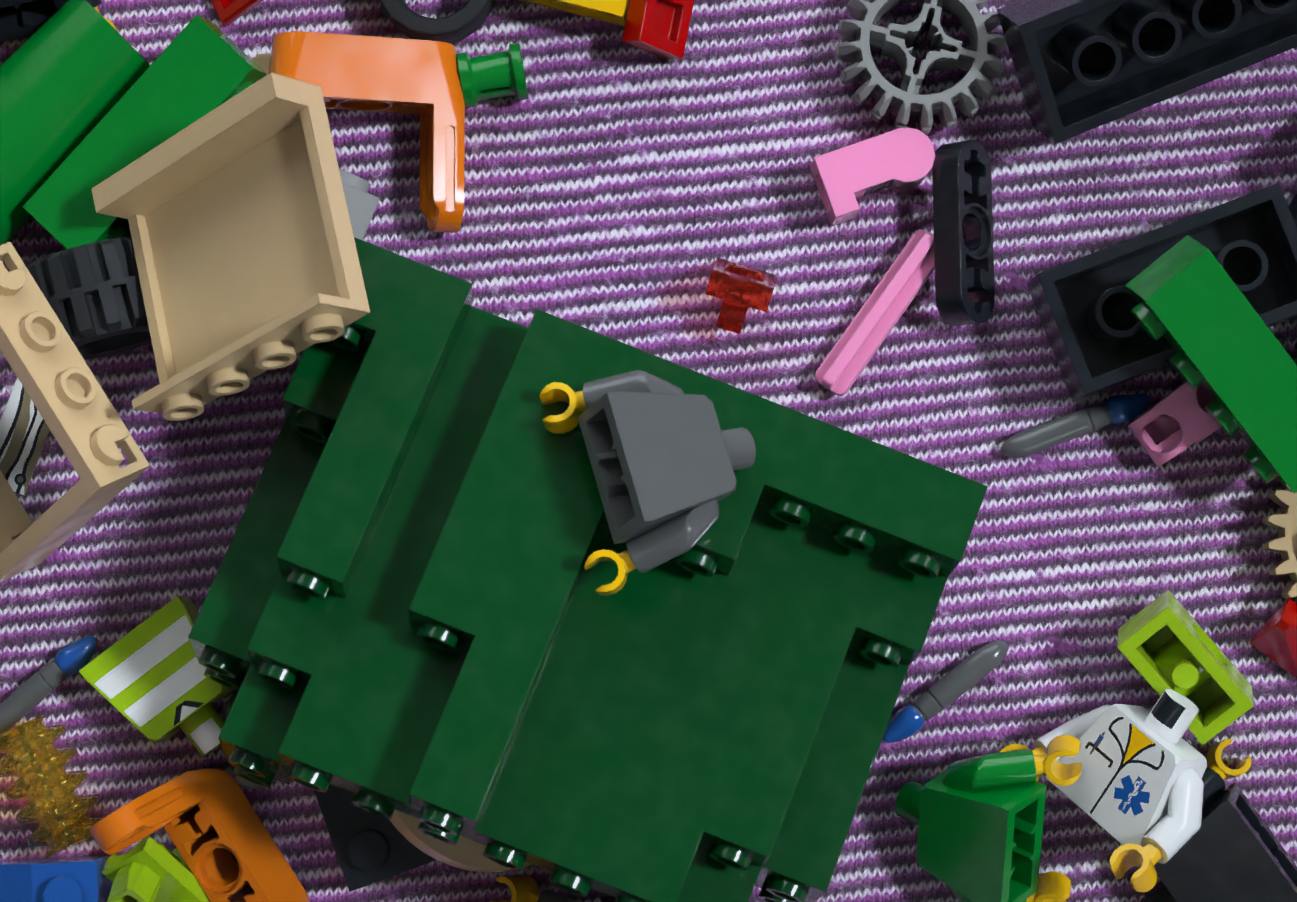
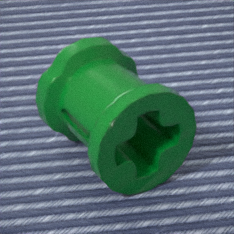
M519 43L510 44L508 51L474 57H470L467 53L457 54L466 108L476 107L478 101L516 95L519 101L529 99Z

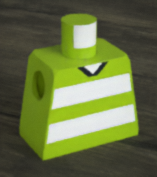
M176 596L81 668L79 672L88 683L153 743L165 742L182 729L204 758L221 746L218 737L225 724V721L213 705L233 689L218 684L204 676L206 667L199 664L188 638L199 613L189 597Z

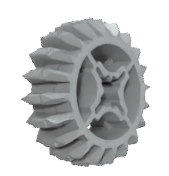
M849 0L847 10L857 20L846 19L839 22L837 33L851 42L838 45L835 50V58L843 62L855 63L841 71L840 80L842 84H853L862 81L863 85L853 94L852 101L856 106L866 103L871 97L878 102L871 114V119L875 122H880L884 118L887 109L898 113L894 121V130L905 128L909 121V116H917L918 129L924 134H928L932 129L933 114L938 115L945 129H951L957 123L954 106L964 115L973 117L977 113L979 106L972 94L980 98L990 99L995 91V86L985 76H1001L1004 71L1005 63L999 58L989 55L1004 51L1007 46L1004 36L987 34V32L994 30L1000 25L998 13L989 12L981 15L980 10L983 9L988 0H869V2L866 0ZM908 3H923L919 17L911 23L905 25L890 23L888 28L875 25L885 13L895 7ZM942 9L950 13L961 24L967 34L971 50L962 48V41L949 37L943 31L940 23ZM925 22H927L929 27L926 39L930 41L928 49L935 48V50L928 52L925 60L921 61L917 73L913 74L916 58L911 53L914 47L906 48V46L914 44L916 38L920 37ZM870 46L881 48L880 55L895 60L902 72L900 89L888 82L879 72L873 61ZM953 68L968 71L960 82L945 91L927 95L919 94L922 81L929 73L935 71L951 73Z

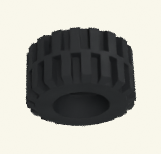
M131 237L108 239L76 246L48 255L26 266L84 360L107 356L152 343Z

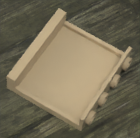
M271 72L92 188L96 213L128 219L160 383L132 400L133 410L162 413L164 419L170 421L194 418L203 413L204 405L220 396L239 393L247 389L250 385L249 380L267 370L278 369L292 364L297 359V353L315 343L331 341L342 336L345 332V326L370 313L321 86Z

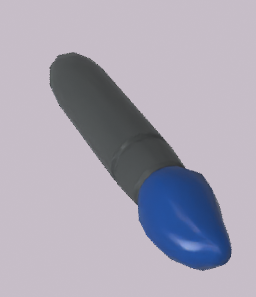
M1144 393L1111 396L1103 404L1086 407L1085 410L1075 411L1015 434L1002 445L1001 453L1011 458L1023 457L1089 434L1092 431L1109 425V423L1120 424L1128 422L1145 410L1149 397Z
M88 635L61 648L54 660L39 669V672H36L0 703V736L6 733L52 693L54 688L56 689L68 677L67 675L75 674L87 665L96 650V638L94 636Z
M997 640L984 645L927 689V692L918 697L913 702V705L910 704L898 710L887 725L882 738L884 742L895 743L915 735L922 729L926 720L928 721L940 713L941 709L944 710L992 672L1007 655L1008 643L1003 640Z

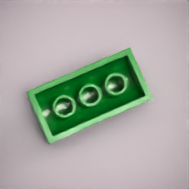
M68 0L0 66V245L11 240L33 218L23 208L24 204L150 67V64L86 0Z

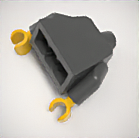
M635 370L585 382L583 390L574 392L564 383L553 382L546 385L539 396L543 405L553 404L558 401L569 404L568 409L564 413L550 415L542 419L544 426L554 434H564L572 431L579 423L614 544L626 542L627 550L619 554L612 550L602 549L593 552L585 562V570L596 566L602 561H612L618 566V576L612 583L602 585L595 590L600 595L616 594L625 585L627 574L635 569L645 573L688 552L719 518L718 503L736 491L737 481L734 471L751 468L756 458V447L752 434L743 427L721 430L714 404L705 395L684 394L680 387L645 371Z

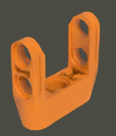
M294 31L274 35L269 73L272 72L321 86L326 109L420 115L419 208L426 218L427 227L430 232L457 233L460 230L464 213L465 105L455 46L450 43L431 40Z
M219 768L187 771L130 801L89 828L101 850L109 855H114L164 827L210 902H310L302 884L238 783L229 773ZM231 852L236 857L239 866L233 860Z

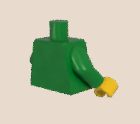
M1071 735L1056 736L1049 742L1046 754L1033 755L1031 749H1023L966 758L952 762L947 770L924 785L915 781L907 782L898 793L895 812L898 816L918 825L916 859L920 867L944 882L960 902H1066V899L1070 897L1071 880L1065 874L1050 871L1039 876L1047 785L1036 781V775L1046 774L1051 782L1061 786H1068L1077 781L1081 775L1082 764H1062L1056 758L1077 755L1080 752L1081 746L1079 739Z

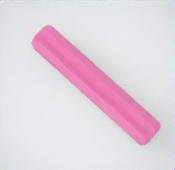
M922 229L917 230L820 365L815 373V379L825 389L841 397L849 391L935 269L934 234Z

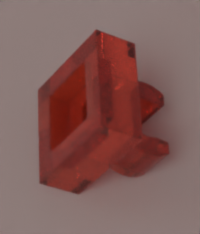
M717 257L705 293L724 299L716 327L740 334L748 307L767 312L778 275Z

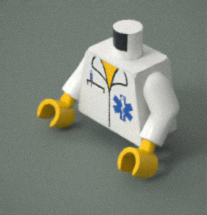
M1168 688L1164 690L1151 711L1136 705H1103L1067 721L1038 738L1034 742L1035 749L1032 750L1033 755L1046 754L1049 742L1060 735H1071L1079 739L1081 746L1080 752L1077 755L1071 757L1061 756L1057 757L1056 760L1062 764L1081 763L1082 771L1080 777L1068 786L1051 783L1122 844L1113 851L1110 857V867L1116 879L1124 877L1130 868L1141 866L1130 879L1134 890L1137 892H1148L1154 888L1157 882V872L1154 865L1157 862L1162 864L1168 862L1200 829L1202 822L1204 790L1202 777L1207 768V760L1182 738L1198 714L1199 709L1191 700ZM1010 744L1000 752L1029 748L1022 744ZM1036 775V781H1038L1039 775Z

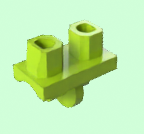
M150 836L142 839L125 854H114L108 857L101 871L102 874L113 882L107 902H210L177 848L170 851L160 841L156 842Z

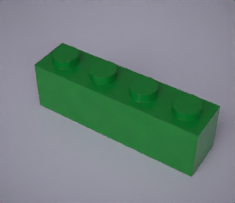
M196 15L24 204L23 208L66 249L97 241L131 237L130 230L128 229V219L96 213L92 188L267 74L214 23Z
M1186 235L1125 285L1139 303L1131 310V313L1155 341L1163 335L1176 350V353L1168 359L1169 362L1192 389L1202 384L1213 401L1205 408L1228 436L1231 437L1236 432H1239L1248 443L1250 448L1242 453V456L1256 474L1266 484L1276 478L1289 490L1296 493L1297 365L1211 251Z

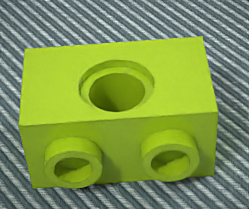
M1168 589L1118 629V649L1159 696L1162 695L1165 689H1172L1191 700L1198 707L1199 712L1188 729L1202 745L1206 744L1254 706L1252 685Z

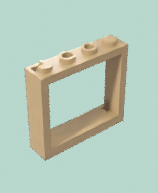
M11 242L0 245V350L77 472L80 480L35 522H32L0 470V582L41 564L150 466ZM118 447H120V449L122 450L123 454L129 462L128 465L123 466L121 468L119 464L122 461H124L125 458L123 457Z

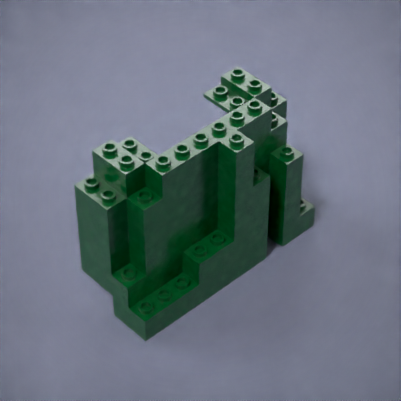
M354 237L370 313L345 326V332L342 336L331 341L315 343L305 349L282 399L286 415L284 425L188 636L199 664L206 667L204 676L218 684L239 690L218 737L228 762L235 766L233 773L249 782L266 788H270L273 779H276L288 785L293 780L303 786L324 793L327 792L329 785L356 793L352 803L368 812L391 819L396 809L416 817L420 821L417 829L426 835L454 845L457 844L461 835L486 845L483 856L489 860L518 871H522L526 861L551 871L548 882L552 885L583 897H587L590 888L615 897V902H749L754 886L761 888L758 898L764 902H815L826 893L909 665L920 654L947 579L961 562L988 486L536 309L529 328L472 306V283ZM641 370L680 387L684 394L705 395L714 404L721 430L743 427L752 434L756 447V458L751 468L734 471L737 481L736 491L718 503L719 518L688 552L645 573L639 572L638 569L629 572L623 588L616 594L605 596L596 593L595 590L602 585L612 583L618 576V566L612 561H602L596 566L585 570V562L593 552L602 549L612 550L619 554L627 550L626 542L614 544L579 423L572 431L564 434H554L544 426L542 419L550 415L564 413L568 409L569 404L558 401L553 404L543 405L539 396L543 388L553 382L564 383L574 392L583 390L585 382Z

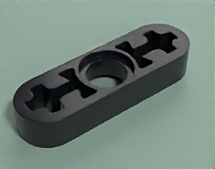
M967 140L941 145L935 152L932 167L935 297L940 316L950 326L984 323L991 317L995 304L991 163L981 143L976 140ZM962 223L965 230V243L962 236Z

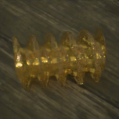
M47 715L34 718L0 734V753H7V756L0 762V777H18L6 790L5 797L10 801L28 799L29 803L15 817L17 823H39L40 826L28 837L26 842L32 848L50 846L51 848L40 861L93 837L89 828L105 818L87 817L86 813L97 803L99 796L97 793L76 794L75 790L89 775L86 770L66 772L64 766L78 751L76 747L55 748L53 743L67 730L65 724L44 725L43 719Z

